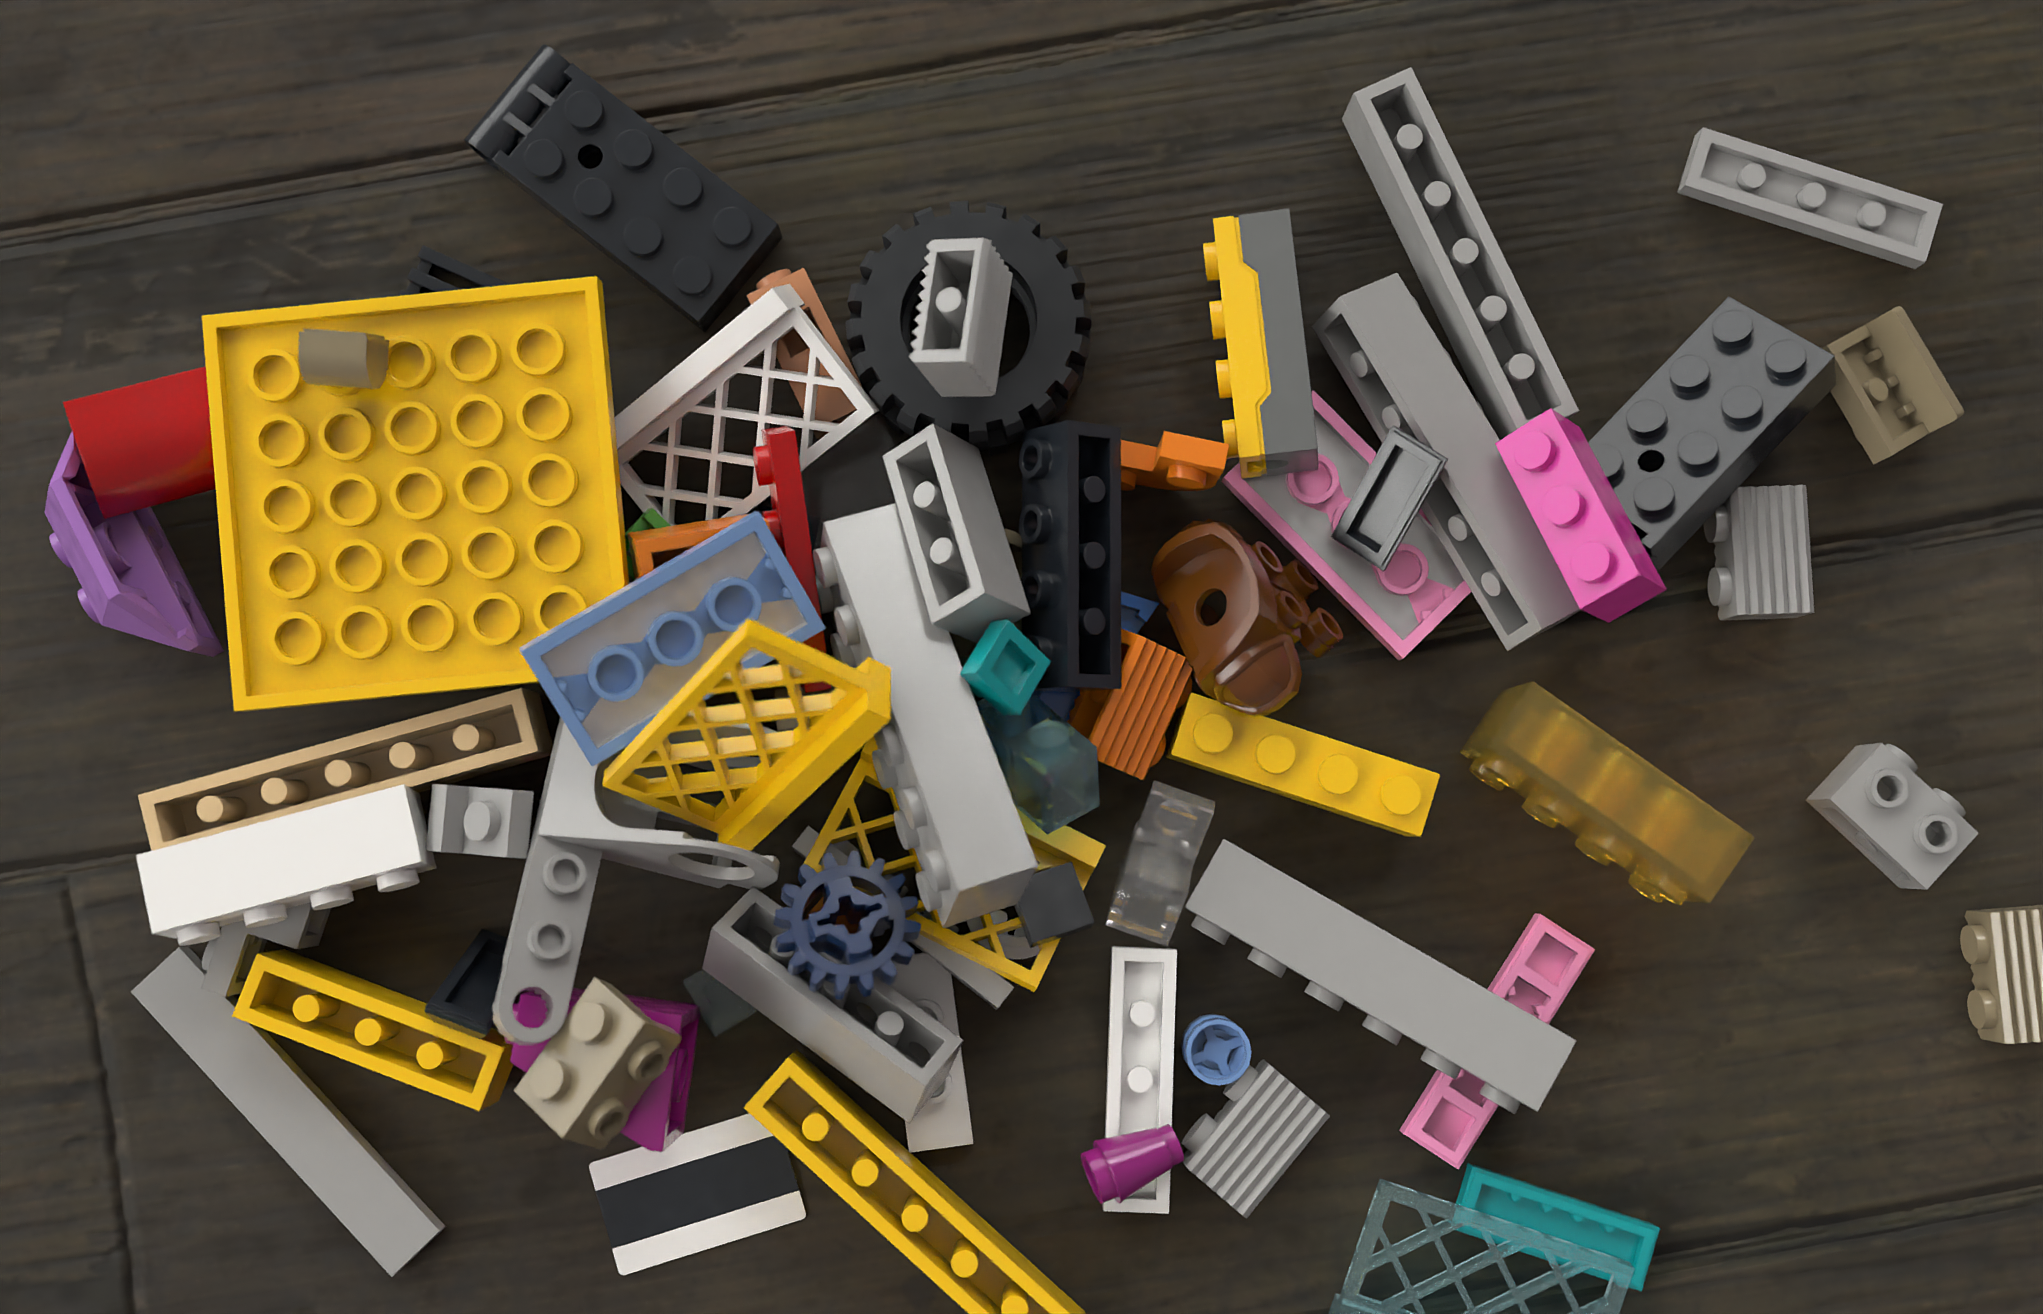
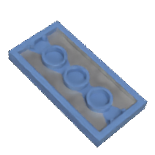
M754 511L519 647L593 767L627 747L748 618L800 643L824 630L826 627L759 512ZM751 648L743 656L741 663L743 669L759 668L775 658ZM716 693L707 694L703 699L706 700Z

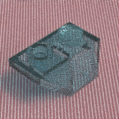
M1032 693L1020 715L1003 716L985 698L976 702L1014 805L1048 835L1100 806L1097 747Z

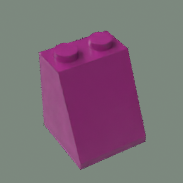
M572 988L566 1017L586 989ZM533 990L520 995L519 1004H512L513 1015L522 1026L539 1028L547 1018L546 1012L548 1008H546V1000L541 998V994H536ZM623 994L652 1021L672 1028L681 1036V1041L670 1055L666 1068L650 1083L629 1113L627 1123L620 1131L647 1150L663 1152L684 1133L702 1004ZM505 1037L507 1044H513L511 1063L528 1072L552 1037L534 1045H519L506 1040L507 1038Z

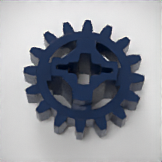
M851 851L847 865L838 866L836 859L829 852L823 855L821 872L816 873L813 868L806 864L799 867L798 879L802 886L801 888L785 883L781 893V900L789 907L775 910L774 925L788 931L777 936L775 946L777 952L787 953L794 951L795 954L788 965V972L791 976L799 974L805 969L812 973L809 985L810 991L815 993L825 981L834 983L835 999L842 1000L848 985L856 984L858 990L865 998L871 996L874 977L878 976L881 981L889 986L895 982L898 972L892 961L909 965L914 950L904 941L917 940L921 931V924L906 918L916 912L918 900L917 897L900 898L899 894L906 880L902 874L894 876L888 881L882 877L885 860L878 858L867 869L860 867L859 852ZM853 886L867 890L874 896L871 897L865 894L864 892L854 888ZM822 892L824 906L821 911L809 914L808 920L802 921L803 913L808 904ZM846 915L847 921L850 924L859 923L857 933L848 934V930L844 925L835 926L837 916ZM891 928V937L888 944L873 958L871 954L872 938L884 935L885 930ZM824 952L841 961L842 964L831 962L818 953Z

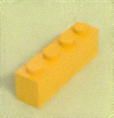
M1190 693L1187 701L1182 706L1166 758L1406 837H1421L1440 777L1438 773L1265 716H1252L1222 705L1216 700L1195 693Z
M285 949L257 953L232 1014L234 1018L478 1111L500 1100L513 1063H511L513 1044H507L505 1036L501 1035L497 1030L491 1028L487 1036L478 1039L451 1029L430 1019L424 1012L427 1003Z

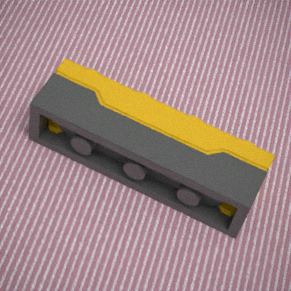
M1288 208L1238 215L1237 218H1234V216L1213 218L1215 242L1203 243L1207 282L1220 280L1222 300L1210 301L1209 305L1213 340L1226 338L1228 359L1216 360L1220 399L1233 398L1235 419L1222 420L1224 443L1229 444L1226 459L1239 457L1241 479L1260 477L1262 474L1269 476L1318 470V445L1290 210Z

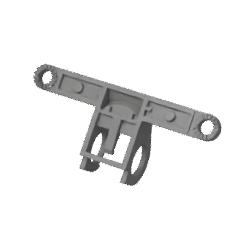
M629 549L627 551V555L631 558V553ZM561 716L492 1010L494 1013L493 1021L498 1027L497 1031L501 1035L503 1034L507 1038L506 1040L519 1045H534L549 1039L559 1031L565 1021L601 858L716 888L732 884L751 889L754 886L759 891L778 879L780 862L775 856L759 855L739 847L718 843V834L716 842L693 839L685 832L654 830L656 818L696 827L701 826L602 786L604 770L625 748L592 767ZM748 723L714 727L718 739L752 735ZM763 727L765 734L776 733L774 730ZM700 729L670 732L667 735L670 744L696 742L703 739ZM743 756L725 759L729 769L756 767L761 762L760 757ZM711 760L684 763L705 770L715 771ZM664 766L637 768L633 773L648 779L666 776V769ZM705 802L709 805L716 807V805L713 803ZM678 853L713 855L712 865L688 859ZM732 860L743 863L748 867H731ZM533 990L536 994H541L543 1000H546L545 1006L548 1008L546 1012L547 1018L539 1028L524 1027L515 1019L512 1004L519 992Z

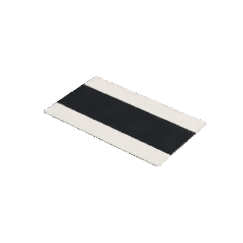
M750 1113L684 1133L663 1152L650 1151L644 1147H639L594 1161L589 1165L617 1268L621 1275H627L777 1228L806 1217V1211L787 1147Z

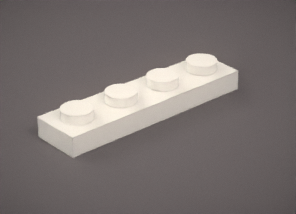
M1111 946L1105 1138L1155 1127L1159 1128L1167 1124L1172 1127L1176 949ZM1170 1170L1120 1204L1115 1199L1103 1203V1211L1169 1214Z

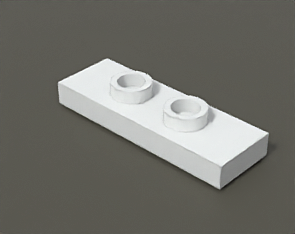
M914 953L909 965L892 961L898 974L895 982L890 987L960 1037L951 973L945 970L928 953ZM961 1047L944 1082L910 1123L905 1120L909 1153L973 1144Z

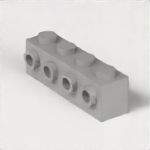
M753 886L712 927L702 969L910 1123L947 1078L963 1039L888 984L881 981L877 976L873 978L871 996L865 998L858 990L856 984L848 985L842 1000L835 999L834 983L825 981L815 993L810 991L811 972L805 969L793 976L788 972V965L795 954L794 951L786 953L777 952L776 950L777 936L788 931L774 925L775 910L782 907ZM824 952L818 953L831 962L842 964L841 961Z

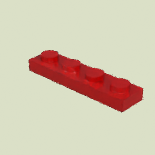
M788 426L761 429L763 446L753 447L754 466L759 486L769 485L773 509L763 511L762 517L769 520L770 531L821 619L795 430ZM823 630L802 642V644L827 655ZM824 681L800 683L805 693L831 689V684Z

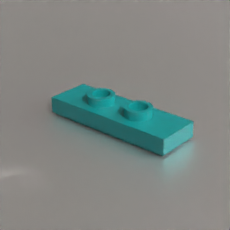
M1470 1163L1467 1164L1449 1224L1454 1230L1641 1292L1660 1230L1658 1226Z

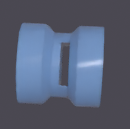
M1217 1014L1199 1016L1190 1022L1182 1036L1181 1050L1183 1059L1195 1076L1205 1083L1218 1086L1230 1084L1240 1078L1250 1064L1252 1052L1248 1037L1236 1023L1225 1016Z

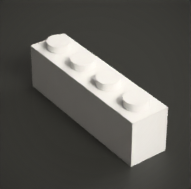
M403 784L136 855L152 934L178 938L180 946L193 945L220 937V926L245 920L247 928L270 925L287 919L286 909L311 902L313 910L327 909L353 901L352 891L377 884L379 892H389L418 884V873L436 869L433 851L426 850L428 829L420 794Z

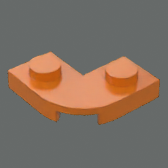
M1164 431L1158 447L1121 440V490H1134L1135 484L1174 491L1210 489L1215 486L1224 471L1229 444Z

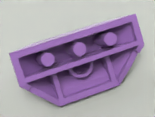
M71 432L49 483L44 513L54 531L49 536L53 550L66 566L73 568L82 586V589L78 590V598L85 612L93 621L100 623L102 626L185 651L211 657L223 652L224 650L152 508L147 507L104 519L87 476L73 432Z

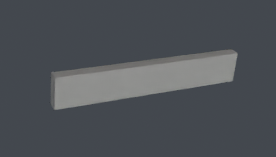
M189 946L178 947L138 984L131 993L391 1277L394 1276L446 1226L265 1029L232 1017L238 1002L234 995L225 997L201 989L207 972L202 968V961Z

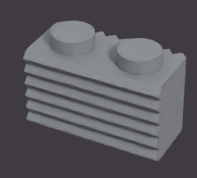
M985 238L932 240L926 245L930 252L924 257L928 263L922 270L926 278L920 282L924 290L918 294L922 302L916 306L921 314L914 319L919 326L912 331L917 338L911 343L915 351L908 357L941 397L992 396L996 393L1013 273L1008 271V266L1004 265V260L1000 259V254L995 252L996 247L991 246L992 241Z
M1806 485L1738 487L1704 523L1706 539L1708 542L1715 543L1716 545L1714 550L1716 556L1715 568L1710 570L1708 576V595L1711 604L1719 606V619L1798 618L1814 613Z
M1264 1059L1258 1063L1255 1069L1249 1064L1240 1078L1227 1084L1223 1094L1230 1100L1226 1102L1223 1109L1217 1113L1214 1119L1207 1113L1200 1117L1182 1141V1144L1188 1149L1184 1153L1183 1162L1185 1166L1245 1218L1251 1214L1330 1117L1328 1113Z

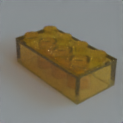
M1534 681L1502 690L1460 750V753L1473 761L1469 770L1477 778L1499 791H1502L1505 785L1513 789L1526 799L1522 808L1528 814L1551 828H1555L1559 822L1579 836L1574 843L1579 850L1603 865L1608 866L1611 860L1619 864L1632 874L1627 882L1638 892L1657 903H1662L1664 898L1680 906L1684 901L1711 903L1755 838Z

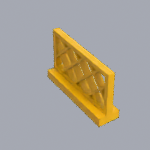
M748 618L604 770L602 786L718 833V843L751 851L891 720V667L867 657L855 669ZM753 648L777 659L779 665L743 669L741 659ZM824 681L837 687L829 694L802 696L799 684ZM786 685L790 697L754 702L750 689ZM737 691L741 704L706 708L703 698L707 694ZM781 719H797L798 726L793 731L765 734L761 723ZM748 723L752 735L718 739L714 727ZM700 729L704 741L670 744L667 735L670 732ZM759 755L761 762L756 767L729 769L725 759ZM711 760L715 771L683 775L679 764ZM664 766L668 776L648 779L633 773V771L637 768ZM722 790L725 797L714 807L691 797L690 794Z
M874 736L866 742L854 771L803 863L813 868L816 873L822 871L820 862L830 843L836 844L852 838H857L866 868L869 869L874 862V858L866 834L895 826L894 814L862 823L854 802L862 784L866 781L888 792L894 810H900L892 787L883 789L877 778L872 752L879 749ZM1013 799L1038 865L1034 874L1072 862L1084 891L1106 845ZM848 812L852 827L838 831ZM908 849L910 853L908 857L885 863L882 876L910 867H914L916 873L921 872L922 869L915 849ZM853 886L854 888L864 892L865 894L871 897L874 896L867 890ZM922 900L918 901L916 912L926 910ZM937 910L930 911L933 921L917 913L906 918L921 924L920 935L1032 992H1035L1060 941V939L1039 945L1038 955L1029 970L1005 958L998 938L999 934L1021 928L1022 925L1019 917L994 925L991 915L988 913L979 916L983 929L964 935H959L946 927L943 928ZM988 939L991 950L975 942Z

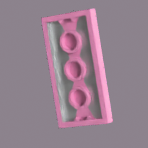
M1313 390L1311 394L1318 445V470L1269 476L1262 474L1260 477L1241 479L1239 462L1223 477L1221 482L1399 661L1411 652L1469 595L1471 590L1422 509L1419 510L1385 571H1382L1331 538L1377 453Z

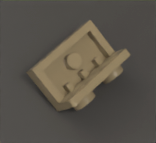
M1900 306L1893 308L1822 348L1835 356L1836 385L1830 392L1873 465L1964 415V409L1905 310Z
M595 977L565 1018L562 1027L553 1035L514 1091L561 1138L597 1149H603L623 1129L627 1123L629 1113L650 1083L664 1071L670 1055L681 1041V1036L672 1028L652 1021L611 983Z

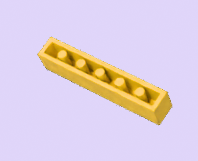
M797 1049L744 1106L747 1112L969 1314H1085V1311L914 1155L909 1153L903 1145Z

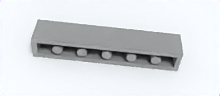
M1412 67L1354 92L1342 117V121L1480 406L1484 410L1485 416L1500 440L1550 408L1567 419L1571 418L1579 409Z
M1392 274L1340 296L1315 322L1312 328L1382 443L1391 427L1396 426L1448 458L1446 465L1421 509L1506 650L1513 649L1579 612L1581 609L1495 445L1500 439L1487 420L1484 410L1475 400L1454 366L1451 356L1443 348L1421 312L1418 302L1410 294L1399 274Z
M1225 839L1220 844L1185 906L1186 909L1196 914L1191 924L1195 929L1225 945L1230 935L1253 947L1247 959L1282 978L1287 968L1310 980L1304 992L1338 1012L1344 1001L1368 1014L1362 1026L1389 1042L1397 1045L1402 1035H1405L1424 1046L1426 1049L1420 1059L1456 1080L1461 1069L1467 1071L1485 1082L1479 1094L1513 1114L1516 1113L1521 1103L1538 1112L1576 1043L1575 1039Z

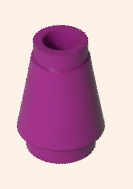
M1169 1124L1159 1128L1155 1127L1094 1140V1148L1081 1153L1086 1176L1096 1198L1101 1204L1115 1199L1120 1204L1172 1169L1174 1165L1184 1161L1179 1140Z

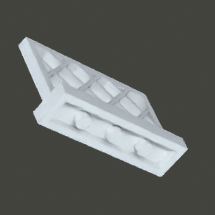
M790 284L771 288L615 417L620 484L643 513L648 508H653L671 526L676 525L674 522L676 500L707 504L706 521L718 518V506L732 508L721 518L744 515L770 497L769 485L759 486L753 456L723 451L726 417L757 421L756 446H763L761 429H768L770 424L802 428L799 462L800 469L803 471L879 411L878 407L801 307L805 303ZM793 328H795L810 348L808 373L775 368L777 341ZM764 352L763 367L748 365ZM820 362L831 376L819 375ZM737 373L762 376L759 412L727 407L729 380ZM774 378L807 383L803 418L771 414ZM818 385L841 388L857 410L840 424L815 420ZM716 391L715 405L702 403ZM689 412L714 415L711 450L680 445L682 418ZM669 429L668 443L655 441ZM814 430L829 432L812 445ZM643 450L667 453L664 487L644 484L628 462ZM679 455L710 460L708 494L677 489ZM722 462L754 466L752 493L748 497L740 499L719 495ZM654 496L663 497V507Z

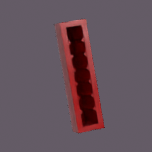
M206 366L63 402L81 459L104 519L216 489Z

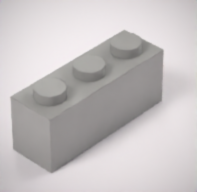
M931 424L883 455L932 625L978 643L991 621L1008 619L1013 624L1029 615L1031 612L979 449L943 428Z

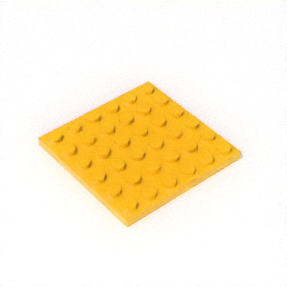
M597 276L202 315L234 711L245 712L540 683L520 652L519 647L629 584L603 284ZM304 329L363 332L385 336V339L389 340L387 372L382 386L378 389L307 384L302 377L299 366V332H304Z

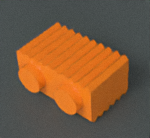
M1121 628V689L1080 692V696L1074 700L1075 707L1069 711L1070 719L1064 723V731L1059 734V743L1141 780H1145L1150 767L1157 764L1164 754L1166 748L1165 733L1175 710L1187 701L1188 695L1191 693V675L1194 669L1190 667L1186 657L1145 637Z

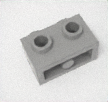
M1891 744L1856 745L1806 801L1899 888L1927 890L1979 833L1962 818L1966 812L1956 799L1940 789H1931L1915 774L1918 767L1913 759L1904 751Z

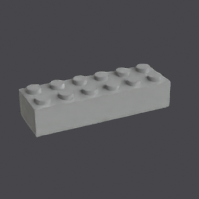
M894 503L824 522L821 545L819 549L813 551V559L817 572L816 583L821 614L829 612L836 632L830 635L834 659L855 669L867 657L891 667V720L874 735L879 750L872 752V759L881 787L883 789L892 787L900 810L894 812V821L899 839L905 850L915 849L922 871L916 873V882L924 907L928 912L937 910L942 927L945 928L1018 904L1038 865L969 684L960 675L963 668L948 631L931 623L897 504Z

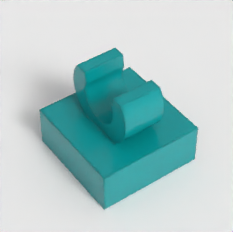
M1008 619L991 621L960 675L968 682L971 691L977 697L985 698L1003 716L1020 715L1051 661Z

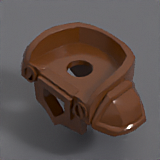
M1209 518L1205 521H1192L1167 541L1154 557L1151 574L1157 588V595L1169 610L1166 614L1190 667L1195 671V679L1205 694L1213 697L1224 706L1252 716L1268 715L1280 709L1299 692L1302 670L1294 644L1300 640L1302 645L1316 657H1323L1334 648L1337 642L1343 639L1340 626L1326 610L1318 608L1311 613L1306 601L1318 589V583L1311 571L1302 562L1294 559L1288 565L1282 566L1278 557L1266 544L1260 541L1252 546L1247 544L1234 528L1224 522ZM1215 591H1223L1227 599L1226 612L1221 620L1214 609L1204 603L1205 599Z

